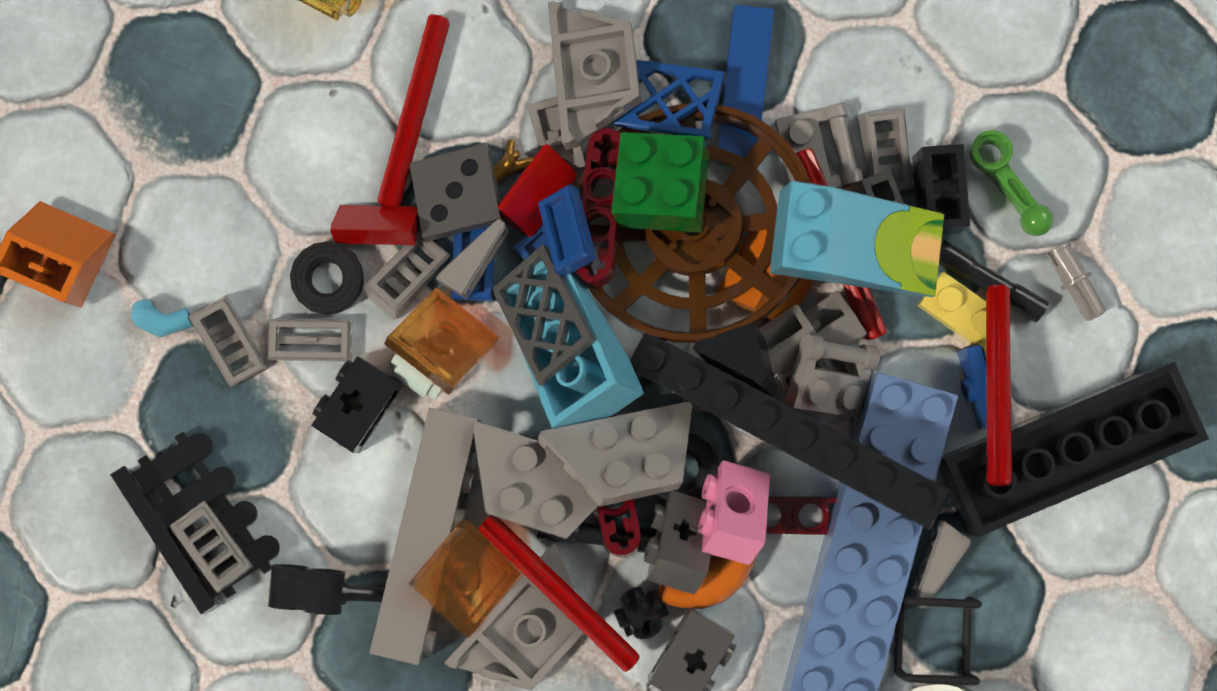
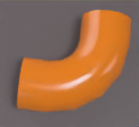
M713 555L709 562L708 574L695 595L661 584L658 585L657 592L662 603L679 608L704 609L725 602L744 585L755 564L756 557L748 565Z

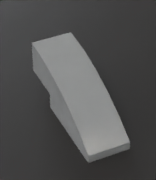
M836 291L804 313L796 304L758 329L765 337L774 374L794 368L800 342L806 334L818 335L824 341L849 345L867 334L839 291Z

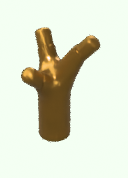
M508 140L504 155L494 166L497 185L510 174L527 167L533 160L532 157L519 158L520 153L514 150V140Z

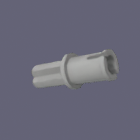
M1070 241L1045 253L1064 284L1061 286V289H1068L1083 318L1086 321H1091L1103 315L1105 307L1088 279L1092 274L1091 272H1085L1071 247Z

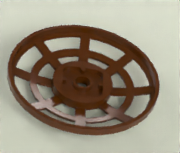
M690 103L669 106L668 108L672 114H675ZM717 105L713 122L728 124L747 131L757 137L758 140L745 158L723 148L707 146L709 160H718L735 170L723 185L707 179L703 210L704 230L699 235L688 236L683 231L619 227L616 263L630 285L614 299L604 291L603 287L587 285L594 298L610 315L627 327L642 334L645 333L671 342L696 343L699 340L712 338L717 334L750 323L755 325L780 306L801 279L789 276L784 284L780 286L764 274L772 258L778 207L771 187L757 168L769 152L773 150L781 157L793 175L795 182L811 184L804 165L791 145L772 127L755 116L732 107ZM661 109L638 117L642 121L661 123L667 119ZM697 109L680 120L679 124L683 127L696 128V121H703L704 117ZM622 127L617 132L621 135V133L646 134L651 131ZM606 141L605 147L599 148L604 157V167L609 165L608 156L610 150H616L611 141ZM585 170L577 184L581 201ZM748 180L760 194L766 213L741 215L740 208L734 197ZM589 225L590 235L601 237L609 231L610 226ZM767 230L763 250L753 266L737 253L743 233ZM647 241L656 259L639 275L628 260L623 242ZM586 265L585 268L589 270L592 276H595L592 266ZM726 265L742 278L728 289L706 296L705 274L712 273ZM668 270L689 276V297L670 295L654 288L653 285ZM751 286L770 299L760 309L738 322L722 328L707 330L706 308L716 307L729 302L746 292ZM642 295L664 306L690 310V332L655 327L636 319L626 310Z

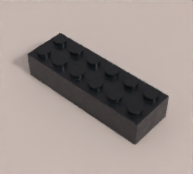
M1170 362L1150 367L1011 426L1012 480L1009 485L995 486L987 482V437L942 455L938 470L946 488L951 491L949 496L966 535L980 537L1209 440V437L1176 363Z

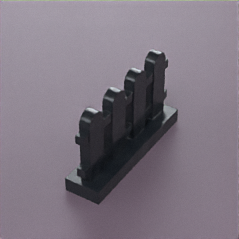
M182 432L175 436L178 445L151 461L145 455L137 460L141 468L135 472L124 465L111 473L110 476L199 613L206 615L219 606L215 599L216 596L223 592L228 599L237 593L233 585L260 568L263 574L271 571L270 561L278 556L280 544L276 538L270 535H264L254 540L247 527L257 520V508L248 501H241L232 506L225 493L230 491L235 485L236 477L234 473L226 467H218L210 472L203 462V459L208 457L213 451L214 444L212 439L204 433H196L188 438ZM193 466L201 478L173 495L166 483ZM154 490H157L164 501L158 506H155L148 496ZM216 500L223 511L217 518L232 537L236 534L239 535L246 546L241 550L254 566L253 569L220 593L215 591L204 574L202 576L193 565L194 560L170 529L171 524L203 501L209 504ZM192 524L184 531L190 536L197 530ZM213 529L194 544L199 550L218 536V534ZM211 552L204 556L207 562L214 559ZM231 556L216 567L214 571L217 575H220L235 564L237 560L234 556Z

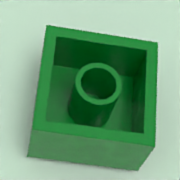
M621 133L611 212L620 228L701 232L709 162V151L704 136Z

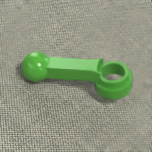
M994 130L979 134L970 147V159L973 165L995 181L1021 216L1020 224L1027 234L1031 236L1046 234L1053 226V214L1048 207L1035 201L1011 169L1009 161L1013 154V146L1009 138L1005 134ZM986 144L994 145L1000 151V160L995 163L986 162L980 156V147Z

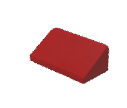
M545 144L497 208L511 227L528 237H533L543 224L538 202L565 186L572 185L577 179V174L550 145Z
M339 205L331 223L330 233L335 243L416 246L419 224L417 207Z

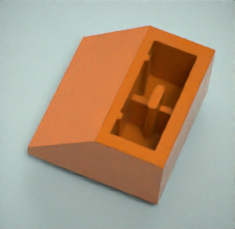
M39 201L6 232L0 244V275L61 302L82 308L116 234Z

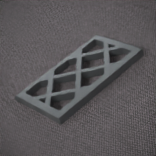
M542 244L506 277L493 286L492 291L539 386L544 385L596 341L564 277L555 273L550 250L547 246ZM543 260L548 270L546 280L532 279L534 267ZM517 284L520 287L515 307H511L504 293L511 286ZM530 286L543 288L538 310L524 308ZM553 289L558 290L565 303L562 313L548 312ZM522 315L536 317L531 340H527L520 326ZM546 319L560 320L555 344L540 342ZM570 322H574L582 338L572 346H567L565 342ZM538 349L552 350L550 364L542 370L536 359Z

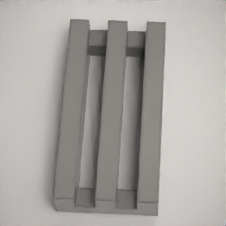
M269 319L268 360L352 361L350 349L352 346L351 329L353 321ZM278 328L342 329L341 337L278 336ZM277 344L341 345V352L277 351Z

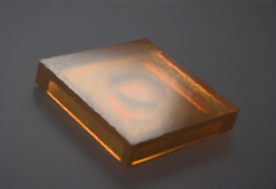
M435 288L387 336L384 344L450 395L497 343L499 336L442 291Z
M462 519L408 584L463 636L470 638L521 573L469 521Z

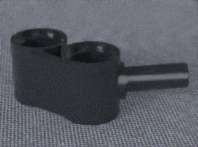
M272 564L268 607L284 610H303L311 614L339 615L341 614L342 605H345L346 601L382 602L385 586L348 584L347 580H344L345 571L309 569V567L302 565Z

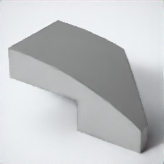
M554 97L528 104L527 107L537 144L541 147L548 144L564 160L579 168L585 167L580 144L569 150H565L562 144L558 98Z

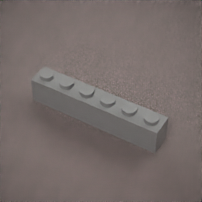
M434 408L428 409L369 654L419 665L424 660L425 655L432 656L437 639V632L431 630L435 614H442L447 597V591L441 590L445 573L451 575L456 560L457 550L451 549L454 533L461 534L466 518V510L460 507L464 492L471 493L476 476V469H472L470 466L473 453L476 452L473 424L474 421L481 422L480 419Z

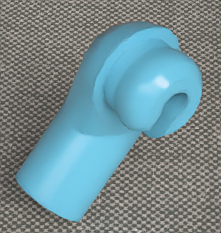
M146 299L138 300L132 306L131 319L135 326L157 337H164L194 327L188 317L191 312L187 307L165 315L156 310L152 302Z

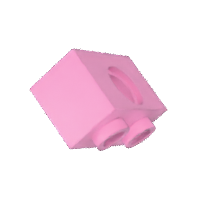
M723 460L714 475L708 474L702 489V498L707 499V504L701 514L698 525V533L703 534L702 552L748 565L752 563L765 544L770 483L769 473Z

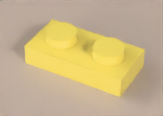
M944 271L941 272L937 277L935 297L923 296L917 306L971 345L977 346L981 344L984 352H986V301Z

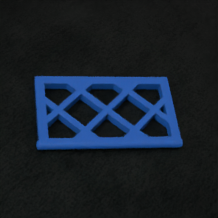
M637 60L639 83L642 82L651 97L608 125L672 135L704 136L706 140H709L725 76L724 71ZM657 73L674 76L677 80L657 92L648 80V77ZM694 79L713 81L711 91L700 98L697 97L688 83ZM683 88L692 100V103L672 114L663 99ZM658 104L667 119L661 123L642 121L637 116ZM697 109L704 117L701 129L683 127L679 124L680 120Z

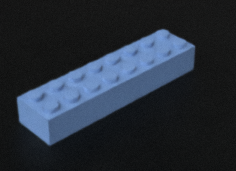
M879 372L871 374L852 439L935 482L958 395ZM841 482L838 485L835 496L837 501L833 503L827 525L829 530L823 539L782 691H878L923 526Z

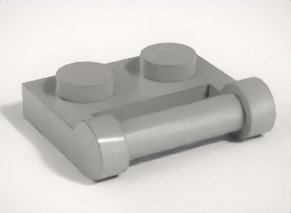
M846 103L834 104L823 109L777 118L775 120L776 132L791 145L795 153L806 148L814 150L828 187L842 189L864 179L862 169H857L845 118L849 116ZM829 122L842 172L834 176L830 174L819 128L820 124ZM784 163L788 183H790L791 181H795L793 175Z
M806 334L799 345L785 404L797 409L859 418L871 371L878 366L880 361L879 349L876 346L866 344L854 347L827 342L821 336ZM821 357L853 363L850 373L817 368L815 364Z

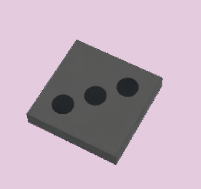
M487 143L410 163L422 238L426 242L488 227L497 219L504 222L503 215L497 208L500 198L491 151Z

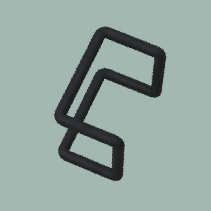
M904 594L895 626V675L903 681L910 683L978 685L980 679L970 673L972 608H981L982 602L969 596L965 599L909 597ZM904 604L963 608L962 676L908 674L902 670Z

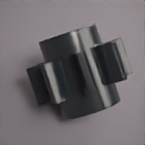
M635 587L626 591L620 598L622 608L614 611L618 625L624 629L626 636L634 635L638 639H648L658 634L663 627L661 618L669 615L668 609L662 603L657 590L653 589L649 592L644 587Z

